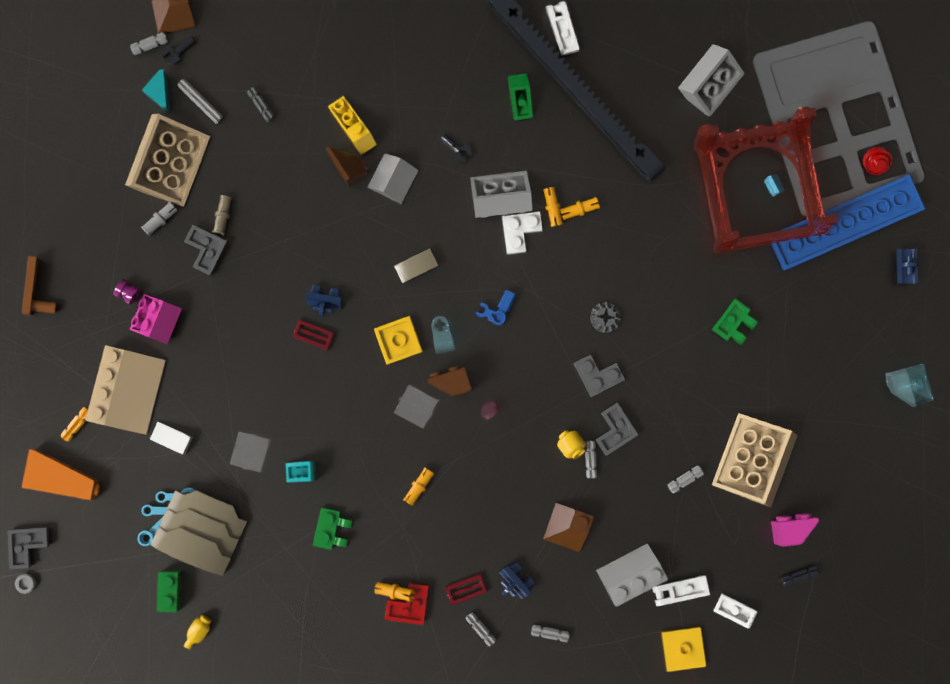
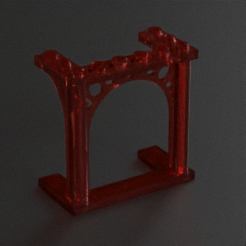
M798 108L789 123L780 121L773 123V126L765 127V125H758L750 130L740 128L733 133L719 132L718 125L712 126V124H705L698 128L693 145L695 152L698 151L715 237L713 246L715 254L828 234L838 222L837 213L824 215L811 151L810 126L816 117L815 108ZM783 136H788L790 138L789 145L784 148L780 147L779 140ZM776 137L775 143H769V142H768V139H769V138H770V140H772L773 138ZM755 141V145H751L750 142ZM730 145H731V146L738 145V149L732 150V148L730 147ZM795 146V149H793L795 154H790L789 150ZM756 147L774 149L785 155L794 165L799 177L808 226L740 238L739 231L732 232L723 191V175L729 162L739 153ZM725 148L729 152V157H720L717 154V149ZM718 162H722L723 166L718 168Z

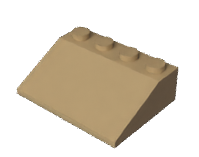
M152 114L125 185L184 207L210 136L160 114Z
M105 345L85 421L147 435L166 360Z
M738 413L712 485L771 507L798 435L791 430Z

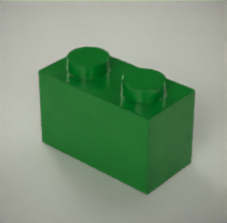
M162 570L158 572L157 612H177L181 610L182 571Z

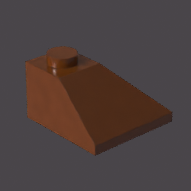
M152 0L158 34L196 27L191 0Z
M332 147L326 148L329 157L349 188L368 176L366 170L369 167L363 159L359 160L356 155Z
M555 503L543 539L580 552L594 516Z

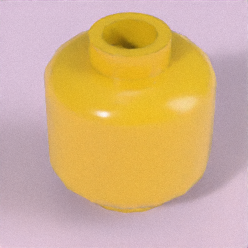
M566 430L559 435L560 440L557 446L566 458L577 459L585 452L586 442L577 431L569 432Z

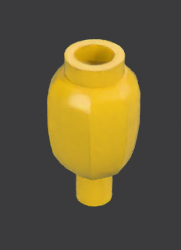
M201 615L200 618L198 617L193 621L187 631L188 639L184 644L185 648L190 650L194 643L201 642L207 635L211 623L207 616Z

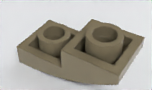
M430 248L394 267L402 283L439 266V263Z

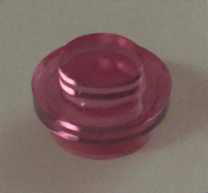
M487 402L481 408V416L487 419L493 417L498 411L496 403Z

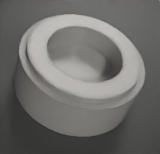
M22 574L16 579L15 587L20 593H30L36 587V579L31 574Z

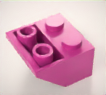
M144 294L139 302L136 315L131 321L130 330L168 344L182 308Z
M807 513L795 514L796 518H792V516L776 517L775 521H771L774 544L779 546L802 544L818 523V518L812 517L811 514Z

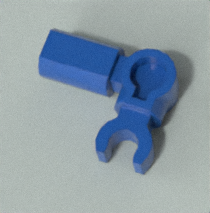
M505 290L498 304L499 310H490L487 304L480 303V306L485 308V312L482 314L476 312L475 314L480 318L487 317L488 321L496 326H502L506 322L505 315L507 312H510L517 295Z

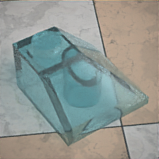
M924 364L885 373L886 384L890 392L910 406L915 407L934 401Z

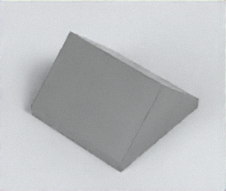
M384 154L368 188L402 204L418 170L399 157Z

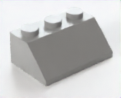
M713 44L678 88L688 101L707 116H711L745 73L728 49Z
M527 171L470 177L476 218L532 211L531 189Z
M648 544L596 570L616 607L668 580Z

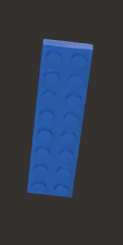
M907 175L769 235L768 238L783 271L923 211L925 207L910 175Z

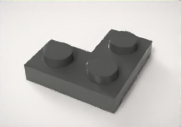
M192 225L184 241L201 250L193 268L211 276L228 242Z
M591 355L573 363L590 397L625 380L617 363L601 371L598 370Z
M618 403L601 413L611 430L595 439L605 456L638 436Z
M48 527L7 530L9 569L31 568L30 548L49 547Z

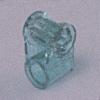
M442 316L434 318L431 327L436 354L455 351L448 321ZM438 320L446 324L441 331L435 328Z

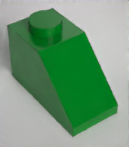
M527 74L508 76L514 121L533 118L530 84Z

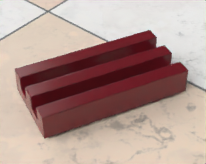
M299 319L292 337L328 351L335 333ZM302 324L304 326L326 333L329 335V337L326 338L313 332L307 331L305 329L300 328V326ZM298 331L325 341L326 345L297 335Z
M481 573L444 587L451 606L488 592ZM479 579V582L452 593L450 592L453 588ZM480 586L482 587V590L476 591L474 593L463 596L456 600H453L452 598L453 596L459 595Z

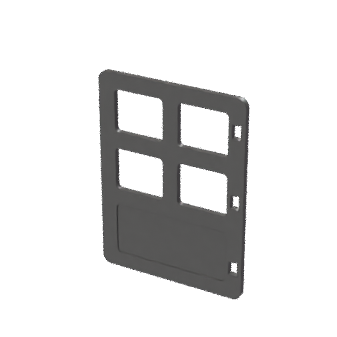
M870 21L755 55L753 65L802 215L809 217L822 213L907 175H910L914 185L923 181L924 173L874 23ZM875 42L878 52L872 53L870 44ZM880 93L891 125L852 136L842 109V103ZM892 96L896 106L894 108H890L888 98ZM827 109L837 141L798 152L788 119ZM895 140L898 144L906 173L868 184L865 180L857 151ZM911 152L914 163H908L906 153ZM838 156L843 157L852 184V190L814 200L811 196L803 167Z

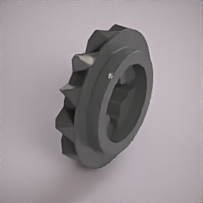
M604 302L599 303L593 308L590 320L596 330L608 333L614 331L619 326L621 315L614 304ZM607 309L608 316L614 317V319H608L605 326L604 319L597 316L604 315Z

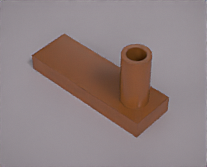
M28 256L22 314L32 316L33 311L55 313L56 302L34 300L39 259L33 256Z

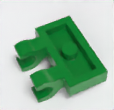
M734 299L712 328V331L726 341L731 337L741 345L747 337L736 330L737 327L743 322L752 330L758 322L747 315L750 311L749 308Z
M322 507L313 546L330 550L333 549V545L347 547L349 539L337 537V527L351 528L353 520L341 518L340 511Z

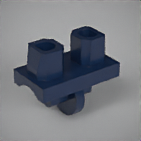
M897 249V284H917L919 267L917 249Z
M313 285L311 291L307 292V305L313 306L312 310L319 311V317L323 318L324 313H332V310L341 311L340 289L332 288L329 295H323V287Z
M517 562L499 572L504 578L501 584L505 588L501 593L505 595L509 592L512 597L518 594L523 599L531 593L530 590L535 583L530 577H526L523 581L518 578L517 575L523 570Z

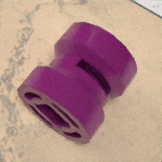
M122 279L115 287L113 294L118 298L122 297L126 303L131 305L137 299L140 289L136 286H131L127 280Z

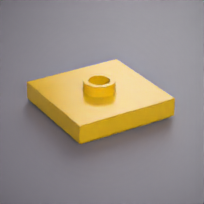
M410 316L374 328L387 365L423 352Z
M701 627L661 632L667 672L706 667Z

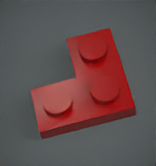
M409 583V589L415 591V595H410L414 596L412 602L387 600L385 620L423 625L429 585Z

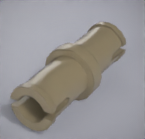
M220 196L218 210L214 215L216 217L212 231L214 234L225 235L227 219L230 218L229 209L232 200L229 196Z

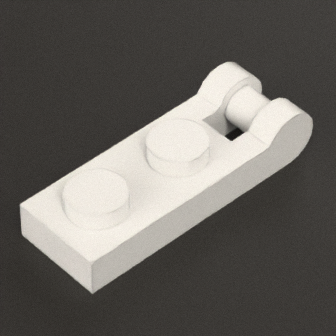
M565 1L559 2V5L546 6L560 55L564 56L578 52L579 46ZM561 12L562 16L556 17L555 13Z
M705 575L660 584L652 588L657 598L655 600L656 606L710 595ZM668 590L670 597L664 598L663 591Z

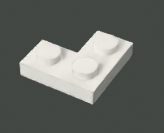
M540 212L502 216L507 255L525 253L524 234L542 232Z

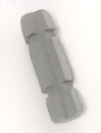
M161 32L156 34V37L151 36L141 40L140 43L131 44L130 48L133 54L137 55L142 53V50L145 52L157 47L158 44L167 43L165 33Z
M586 441L585 449H587V452H585L586 467L588 468L586 470V477L597 478V470H595V467H597L596 452H594L596 444L595 441Z
M695 466L691 469V472L688 471L676 478L677 481L673 480L668 484L669 490L672 493H676L680 490V487H686L695 481L696 477L698 479L704 475L702 469L699 466Z
M471 612L466 616V620L469 624L473 625L472 627L478 635L485 639L484 642L489 647L496 642V638L493 634H490V631L482 621L477 619V615Z
M539 625L532 626L531 634L533 636L539 637L540 635L542 638L552 640L560 639L562 642H568L569 640L568 631L561 630L560 632L554 628H541Z

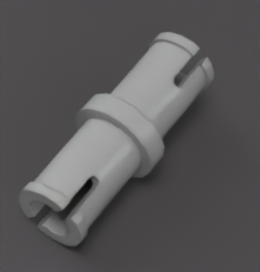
M168 202L158 213L155 212L153 217L141 228L150 236L161 225L164 226L166 224L165 221L178 210Z

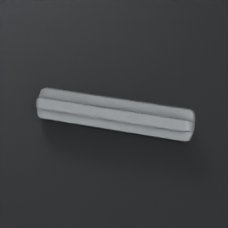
M182 79L178 83V87L216 124L223 119V116L186 79Z

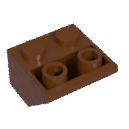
M460 365L449 368V372L442 374L441 371L430 374L431 378L427 379L429 385L452 397L472 392L465 367L460 368Z

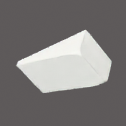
M157 422L150 440L183 455L186 454L193 439L192 436L160 422Z
M721 594L714 609V612L748 629L751 628L758 611L724 594Z

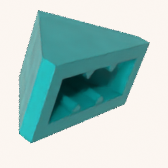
M162 69L154 75L142 91L165 111H170L167 74Z
M316 461L286 463L287 482L316 481Z

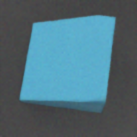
M777 174L770 175L764 180L773 197L785 191Z

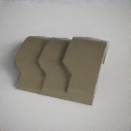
M175 490L151 546L192 566L223 576L247 521L237 517L233 505L215 499L198 490L188 494Z

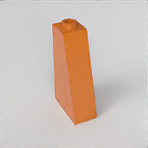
M29 449L22 488L87 500H95L100 492L99 480L40 450Z

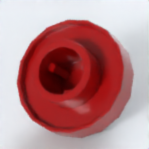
M874 147L868 150L863 158L864 168L873 175L886 172L892 163V156L884 147Z

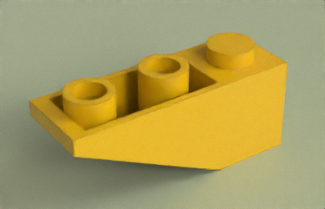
M344 96L328 106L360 155L377 145L369 130Z

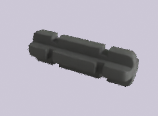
M252 87L247 91L248 95L253 99L252 101L267 122L271 121L275 117L271 109L269 110V106L263 97L259 95L260 93L257 88Z

